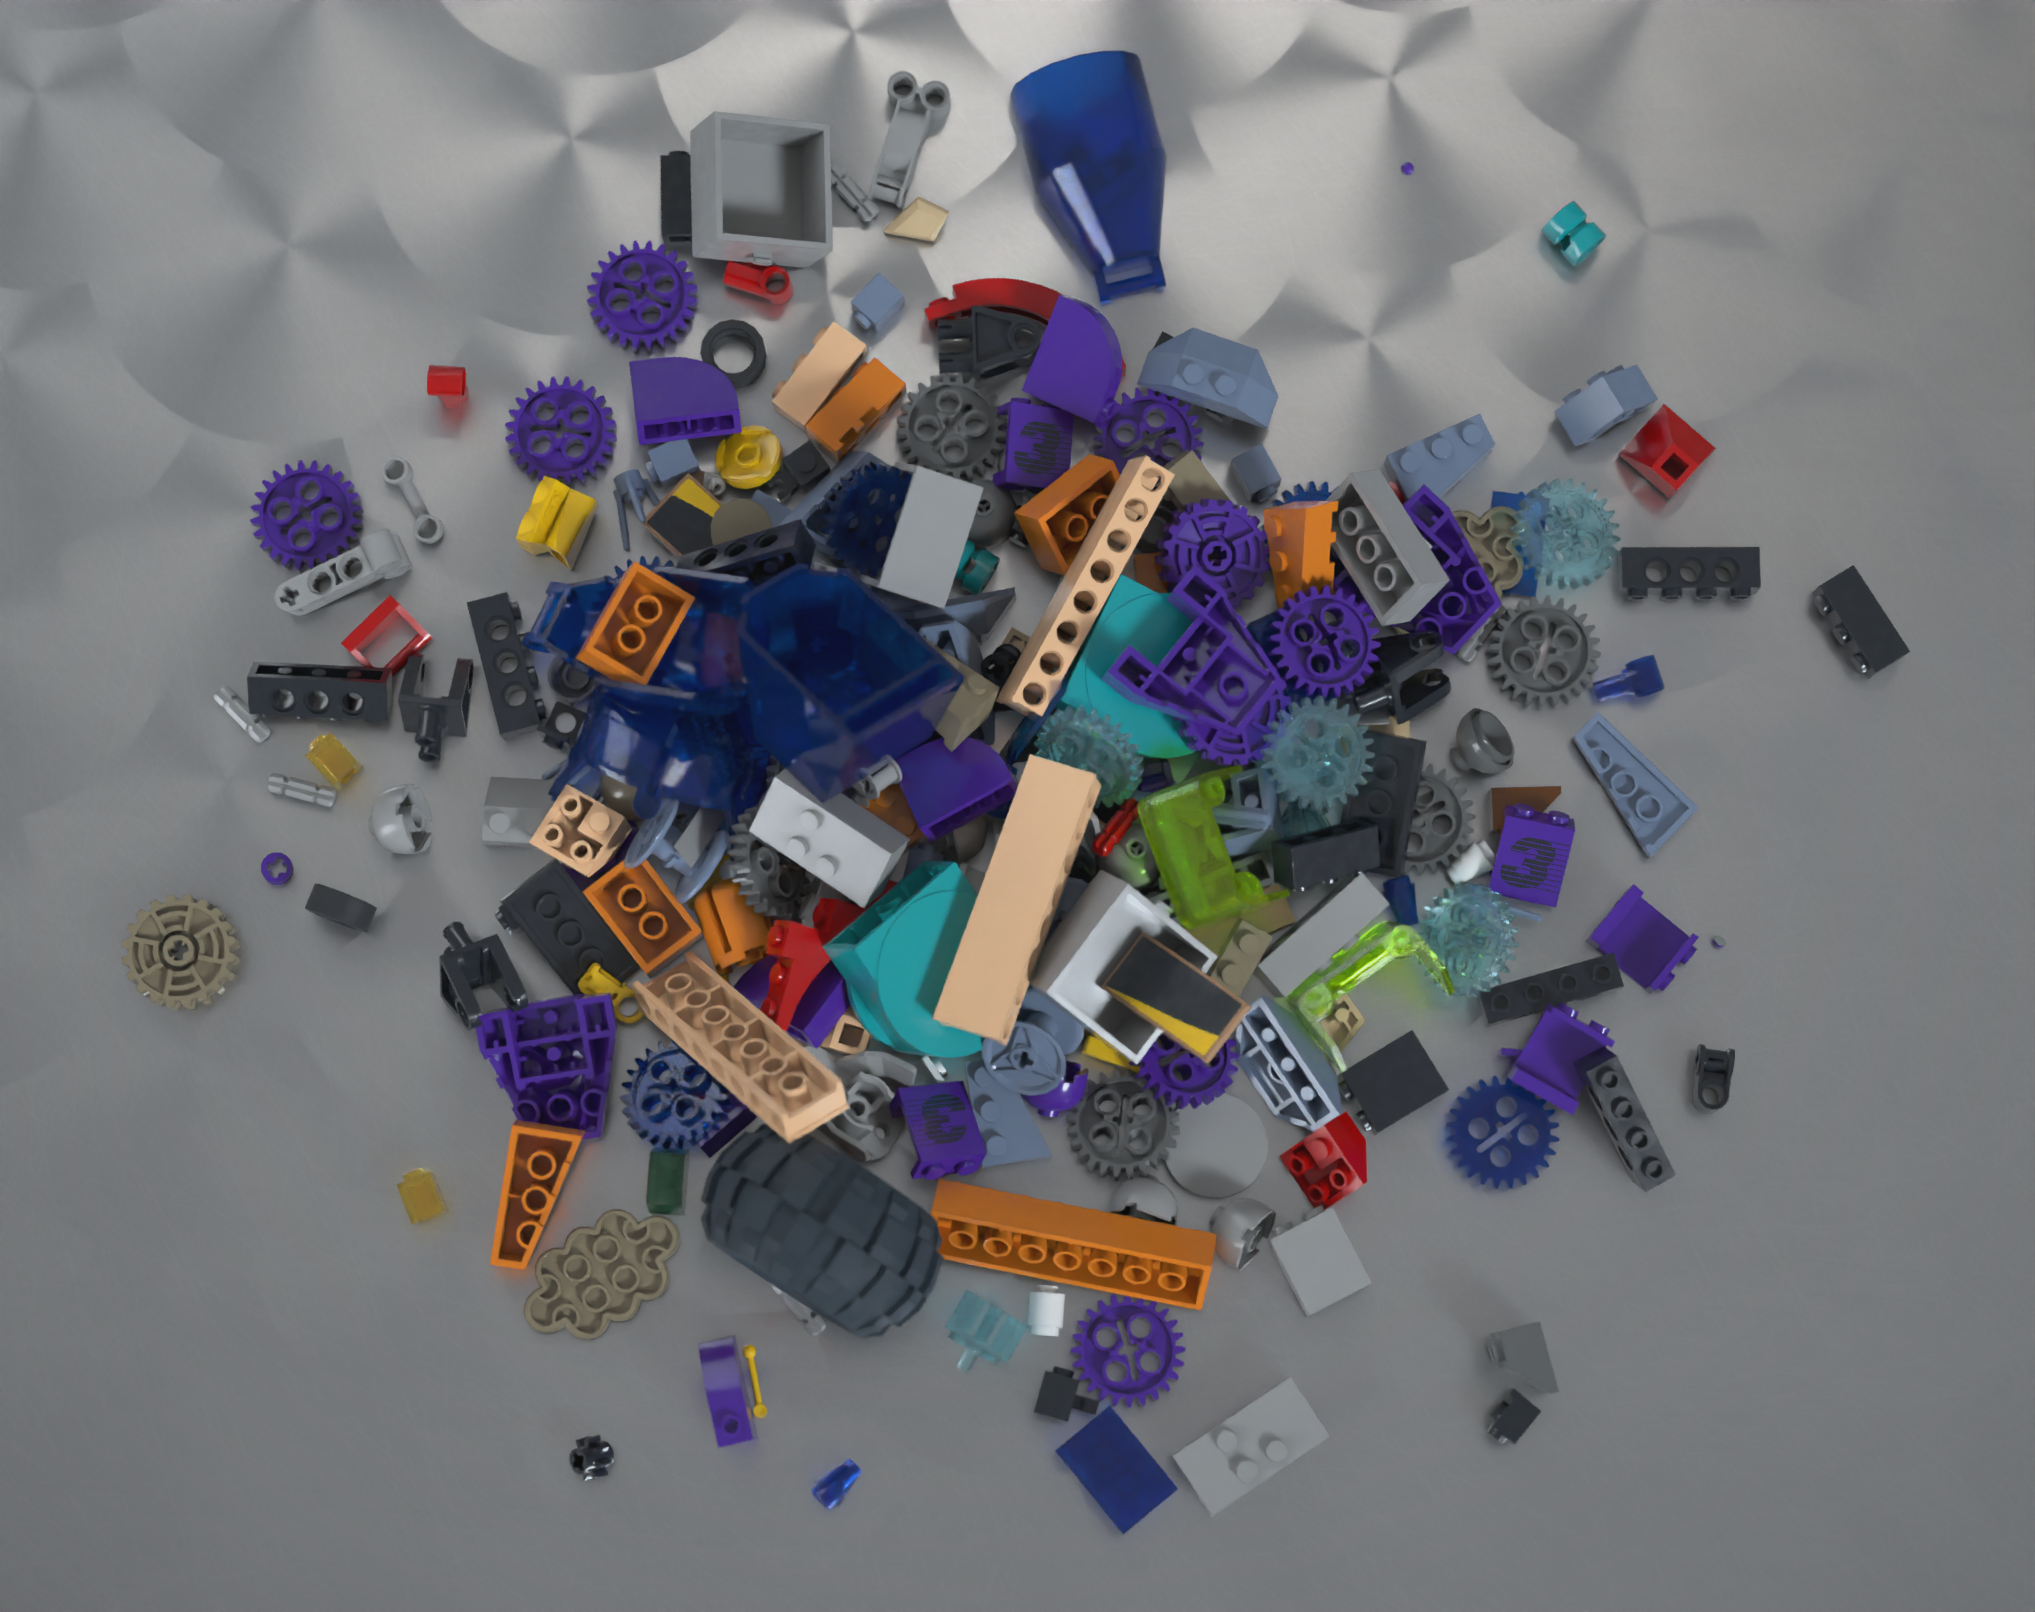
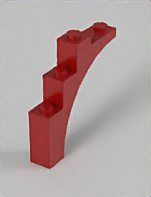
M889 880L883 893L865 908L859 904L854 905L839 899L820 898L819 904L813 912L812 920L814 923L812 928L793 921L775 920L767 935L768 947L766 954L777 957V962L771 969L769 976L770 987L767 998L761 1004L760 1011L783 1031L787 1032L796 1006L809 984L825 965L831 961L823 947L898 882Z

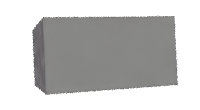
M714 111L690 131L692 257L749 262L766 266L780 265L808 268L833 250L830 124Z
M895 462L862 566L863 569L874 575L872 578L861 574L859 581L944 609L983 487L917 465Z
M1100 870L1042 947L1029 985L1110 1049L1138 1064L1161 1034V1031L1136 1015L1100 987L1142 932H1145L1204 973L1208 971L1218 956L1172 920L1169 915L1172 914L1173 910L1163 901L1157 899L1153 904L1128 883Z

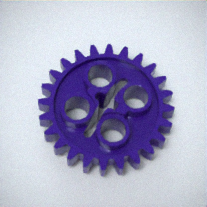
M637 240L633 242V250L630 251L621 244L620 255L617 256L613 252L608 251L610 262L598 261L602 273L591 272L592 279L597 283L587 286L588 292L596 295L587 299L588 306L596 308L590 313L593 320L602 319L597 325L598 330L601 332L609 328L607 333L608 340L612 341L619 336V344L622 348L626 346L628 341H632L634 351L639 349L640 343H645L648 351H652L653 341H658L660 346L664 348V337L669 336L676 341L678 340L675 333L676 328L683 331L688 330L683 321L684 318L694 320V313L688 309V307L698 306L697 299L690 296L698 292L697 285L688 284L695 279L693 272L683 273L688 267L686 260L676 263L678 254L675 250L666 256L664 244H661L657 251L653 250L652 243L649 240L646 243L645 249H640ZM638 268L642 271L640 278L633 281L625 278L628 270ZM662 281H670L674 284L672 290L667 293L658 292L656 287ZM619 283L629 290L615 288L614 286ZM644 291H648L649 298L643 297L641 301H638L636 294L642 295ZM617 299L629 301L628 307L623 311L613 310L612 304ZM657 301L661 303H669L671 304V307L664 308L659 303H657ZM650 311H656L660 314L659 320L653 324L643 321L645 314Z
M568 376L565 377L562 385H558L555 377H551L549 387H545L539 380L537 381L539 391L534 392L527 387L525 390L529 398L524 400L517 397L515 400L520 409H509L508 411L510 416L515 419V422L505 423L506 429L514 432L505 437L507 444H515L509 450L511 457L520 456L516 462L519 469L529 465L526 470L528 478L539 473V483L546 476L558 481L564 479L568 487H571L573 477H577L584 484V473L589 472L592 476L596 477L597 473L594 466L596 464L603 467L607 466L602 455H613L614 453L607 443L617 441V437L608 431L616 428L617 424L615 420H606L613 414L611 407L602 408L606 403L603 395L594 399L596 394L594 386L584 391V383L581 379L574 387L571 386ZM545 407L555 409L554 416L551 419L540 420L538 418V413L541 409ZM578 411L589 413L588 419L582 424L573 423L571 419ZM561 426H565L567 432L562 434V438H557L555 432L560 431ZM540 427L546 431L532 432L531 428ZM587 432L591 433L589 438L578 435ZM540 440H546L551 443L550 449L543 454L533 451L534 445ZM581 444L585 447V450L579 457H570L567 455L570 446Z
M1135 388L1134 398L1130 399L1123 392L1122 404L1116 403L1115 410L1112 416L1105 420L1106 423H1096L1095 429L1103 435L1093 437V443L1102 446L1094 451V455L1113 460L1120 475L1128 460L1146 455L1150 457V460L1163 467L1175 458L1168 457L1162 452L1164 445L1174 443L1178 445L1181 452L1183 450H1201L1204 447V442L1195 440V438L1203 434V429L1192 427L1198 422V416L1187 417L1190 410L1189 404L1179 408L1178 398L1174 397L1169 401L1164 393L1157 397L1152 389L1148 390L1147 396H1142L1139 388ZM1150 414H1160L1165 419V423L1160 427H1152L1147 423L1146 418ZM1171 428H1174L1176 430V432L1173 434H1168L1158 438ZM1120 429L1131 430L1135 435L1134 439L1127 443L1119 441L1116 433ZM1143 437H1147L1149 441L1156 439L1154 441V448L1150 449L1148 445L1140 447ZM1140 447L1139 449L1132 452L1129 456L1125 458L1121 457V453ZM1194 452L1201 461L1202 456Z
M299 460L297 470L293 471L287 463L285 464L286 474L281 476L274 470L272 473L276 481L273 483L266 480L262 481L267 489L266 493L255 492V496L261 501V504L251 505L253 512L259 514V516L250 519V522L253 526L261 528L255 531L253 535L256 539H265L260 547L264 552L272 549L269 557L273 561L283 556L281 564L284 568H288L294 561L295 569L298 572L302 571L305 563L312 569L317 566V562L321 561V563L329 561L328 558L332 556L334 558L339 556L341 549L345 551L351 550L347 543L349 539L359 540V536L353 531V528L363 527L362 521L355 518V516L364 513V510L361 506L353 504L361 498L358 493H349L354 485L351 481L342 483L344 474L341 471L332 476L333 468L329 464L320 471L317 461L313 460L310 469H307L303 461ZM318 486L319 492L315 498L309 500L303 498V493L307 487ZM327 498H332L330 503L324 504ZM280 507H291V513L286 519L278 520L275 518L276 511ZM306 510L312 516V519L308 522L302 515ZM331 512L339 513V519L335 525L328 527L323 525L324 517ZM291 528L286 535H282L284 529ZM306 532L311 534V540L306 546L298 547L295 545V540L299 534Z
M1328 585L1322 587L1319 594L1316 588L1311 586L1307 589V597L1300 590L1294 594L1295 601L1288 598L1283 602L1286 610L1278 609L1274 613L1280 622L1273 621L1269 624V628L1275 631L1276 634L1268 637L1267 642L1275 644L1276 648L1270 651L1268 656L1279 658L1280 661L1274 667L1276 669L1284 668L1286 671L1281 678L1282 680L1286 681L1290 678L1295 680L1292 686L1293 691L1302 685L1305 686V697L1312 695L1315 690H1317L1319 700L1327 696L1328 690L1333 699L1341 695V689L1346 694L1354 691L1353 684L1359 687L1365 683L1362 675L1369 676L1373 673V669L1367 663H1375L1379 659L1378 656L1371 653V650L1381 646V643L1371 640V637L1379 632V629L1369 628L1368 623L1374 619V616L1364 617L1361 614L1366 604L1355 607L1353 605L1355 600L1354 594L1347 599H1343L1342 588L1337 589L1331 595ZM1325 612H1330L1336 617V627H1331L1325 622ZM1308 615L1313 616V622L1308 619ZM1295 627L1304 629L1307 634L1306 642H1301L1295 637ZM1326 638L1329 644L1321 647L1318 641ZM1341 643L1350 645L1353 650L1352 658H1347L1342 654L1340 649ZM1311 658H1317L1322 662L1323 673H1317L1312 669ZM1334 663L1339 665V670L1334 668Z
M1161 1032L1157 1039L1163 1041L1166 1050L1159 1048L1155 1040L1138 1064L1132 1061L1128 1062L1131 1066H1139L1140 1070L1134 1075L1135 1079L1143 1077L1146 1079L1142 1089L1147 1090L1151 1087L1155 1089L1154 1100L1164 1095L1166 1096L1165 1104L1167 1107L1177 1100L1178 1107L1182 1110L1189 1102L1192 1108L1196 1109L1202 1105V1102L1208 1105L1214 1101V1097L1219 1098L1224 1094V1088L1233 1083L1229 1076L1238 1071V1068L1231 1063L1240 1056L1230 1051L1237 1044L1236 1040L1227 1039L1210 1061L1211 1067L1204 1065L1202 1060L1192 1053L1184 1054L1171 1063L1160 1066L1158 1061L1170 1058L1177 1051L1182 1052L1186 1050ZM1172 1069L1180 1072L1183 1078L1182 1081L1174 1077Z
M1112 1294L1109 1306H1106L1101 1300L1097 1301L1098 1313L1091 1309L1086 1310L1090 1321L1089 1323L1081 1320L1078 1321L1077 1325L1084 1332L1083 1334L1077 1333L1072 1335V1339L1079 1342L1080 1346L1072 1348L1070 1353L1080 1355V1360L1074 1362L1072 1367L1083 1368L1084 1372L1079 1376L1078 1380L1084 1381L1089 1379L1091 1381L1087 1389L1088 1393L1098 1388L1101 1390L1098 1401L1101 1402L1107 1395L1112 1396V1407H1115L1120 1399H1124L1126 1408L1130 1409L1135 1398L1143 1407L1146 1404V1395L1149 1394L1154 1401L1159 1399L1157 1388L1165 1392L1170 1390L1165 1380L1167 1378L1178 1380L1179 1376L1172 1368L1184 1366V1362L1175 1357L1176 1354L1185 1352L1186 1348L1177 1346L1175 1341L1184 1336L1183 1333H1173L1171 1330L1177 1324V1319L1168 1322L1164 1319L1169 1311L1168 1308L1158 1313L1155 1311L1157 1305L1155 1301L1146 1306L1144 1305V1299L1137 1298L1136 1302H1131V1297L1124 1295L1123 1302L1119 1303L1117 1297ZM1141 1319L1147 1322L1150 1330L1148 1336L1144 1338L1135 1337L1130 1330L1132 1321ZM1118 1320H1122L1124 1323L1129 1346H1136L1137 1351L1132 1355V1359L1138 1372V1381L1132 1379L1127 1356L1125 1354L1120 1355L1118 1352L1123 1347V1340L1117 1326ZM1101 1329L1111 1330L1116 1337L1115 1344L1111 1347H1102L1096 1340L1097 1332ZM1147 1353L1154 1354L1159 1360L1158 1370L1147 1372L1142 1369L1140 1365L1141 1356ZM1109 1364H1121L1125 1369V1378L1120 1382L1111 1381L1106 1375V1368Z

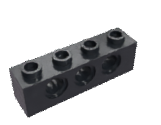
M801 519L681 555L679 556L671 582L695 597L691 606L808 572L811 567L816 544Z
M1621 547L1617 553L1618 595H1627V599L1630 600L1647 599L1650 594H1661L1662 599L1665 600L1681 599L1682 594H1696V599L1700 600L1715 599L1717 594H1730V598L1736 600L1749 599L1751 594H1755L1761 588L1760 547ZM1655 567L1659 569L1662 573V580L1658 582L1650 580L1646 575V568ZM1724 567L1728 569L1731 575L1730 581L1719 580L1715 574V568ZM1681 568H1692L1696 573V580L1686 581L1681 576Z
M504 592L467 602L500 735L505 740L536 732L538 725L543 727L542 720L548 717L543 699H536L534 687L539 686V681L534 665L528 667L525 654L531 653L526 633L520 634L517 621L522 620V614L518 601H511L508 593ZM498 625L509 627L508 635L502 640L492 638V631ZM509 657L517 659L518 663L514 671L504 673L500 670V665L504 659ZM516 690L524 691L526 698L521 705L513 706L509 704L508 699L512 692Z
M254 661L247 675L249 714H259L265 718L282 715L294 716L297 719L303 720L312 717H323L333 721L363 719L368 723H377L382 720H388L393 706L392 668ZM280 689L288 690L292 695H285ZM314 691H321L325 693L327 697H320L316 695ZM348 693H356L361 696V699H355Z
M1610 953L1478 991L1476 996L1487 1028L1543 1012L1549 1003L1556 1007H1559L1561 1002L1566 1005L1618 991L1624 987L1615 954Z
M1603 1046L1574 1062L1573 1064L1632 1182L1643 1191L1648 1192L1676 1176L1617 1055Z

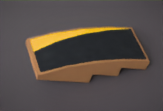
M686 473L647 514L646 521L641 524L679 559L681 555L713 546L711 522L715 512L723 503L693 476Z
M1145 932L1141 933L1100 987L1136 1015L1161 1031L1165 1036L1207 1064L1210 1063L1251 1008L1242 999Z

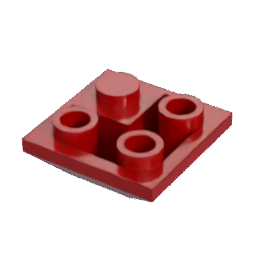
M1663 404L1618 455L1671 499L1716 448L1667 405Z
M1347 1111L1280 1155V1158L1314 1209L1322 1205L1324 1210H1326L1367 1183L1366 1140Z

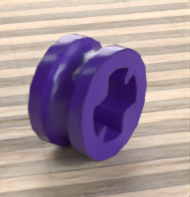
M281 852L268 854L261 863L262 875L273 885L285 884L293 875L294 867L291 860ZM277 860L284 861L282 863L283 867L287 866L286 872L279 873L277 878L272 877V871H268L269 865H275Z

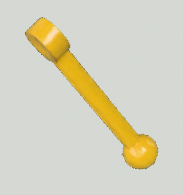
M748 1344L743 1347L742 1353L747 1358L756 1405L753 1408V1414L758 1418H762L767 1414V1407L762 1404L754 1361L756 1348Z

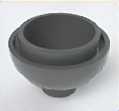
M1474 708L1461 718L1456 732V745L1450 748V753L1453 761L1461 770L1466 771L1472 767L1483 773H1500L1512 766L1514 745L1508 731L1496 716L1488 711Z

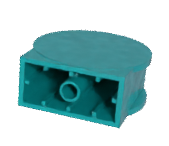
M1120 574L1067 670L1068 676L1065 692L1054 707L1080 719L1086 729L1098 741L1121 754L1139 758H1173L1194 753L1197 750L1190 751L1186 746L1189 739L1186 736H1179L1177 730L1181 727V722L1174 720L1173 715L1128 702L1101 680L1128 645L1132 646L1157 667L1193 623V621L1166 600L1171 593H1156ZM1105 576L1103 581H1106L1109 577ZM1089 606L1086 612L1090 611L1092 607Z
M922 861L823 947L846 981L851 1006L862 1026L874 1039L898 1052L954 1058L971 1055L984 1049L982 1044L985 1037L951 1026H943L933 1019L978 896L955 861Z

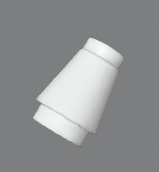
M1483 839L1477 843L1473 841L1461 854V857L1457 858L1446 869V872L1458 887L1462 883H1466L1493 870L1496 856Z

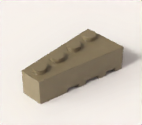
M887 613L866 632L858 660L886 688L893 687L900 694V701L908 709L913 707L924 718L923 724L931 732L937 730L945 738L943 744L951 752L990 716L999 691L998 686Z

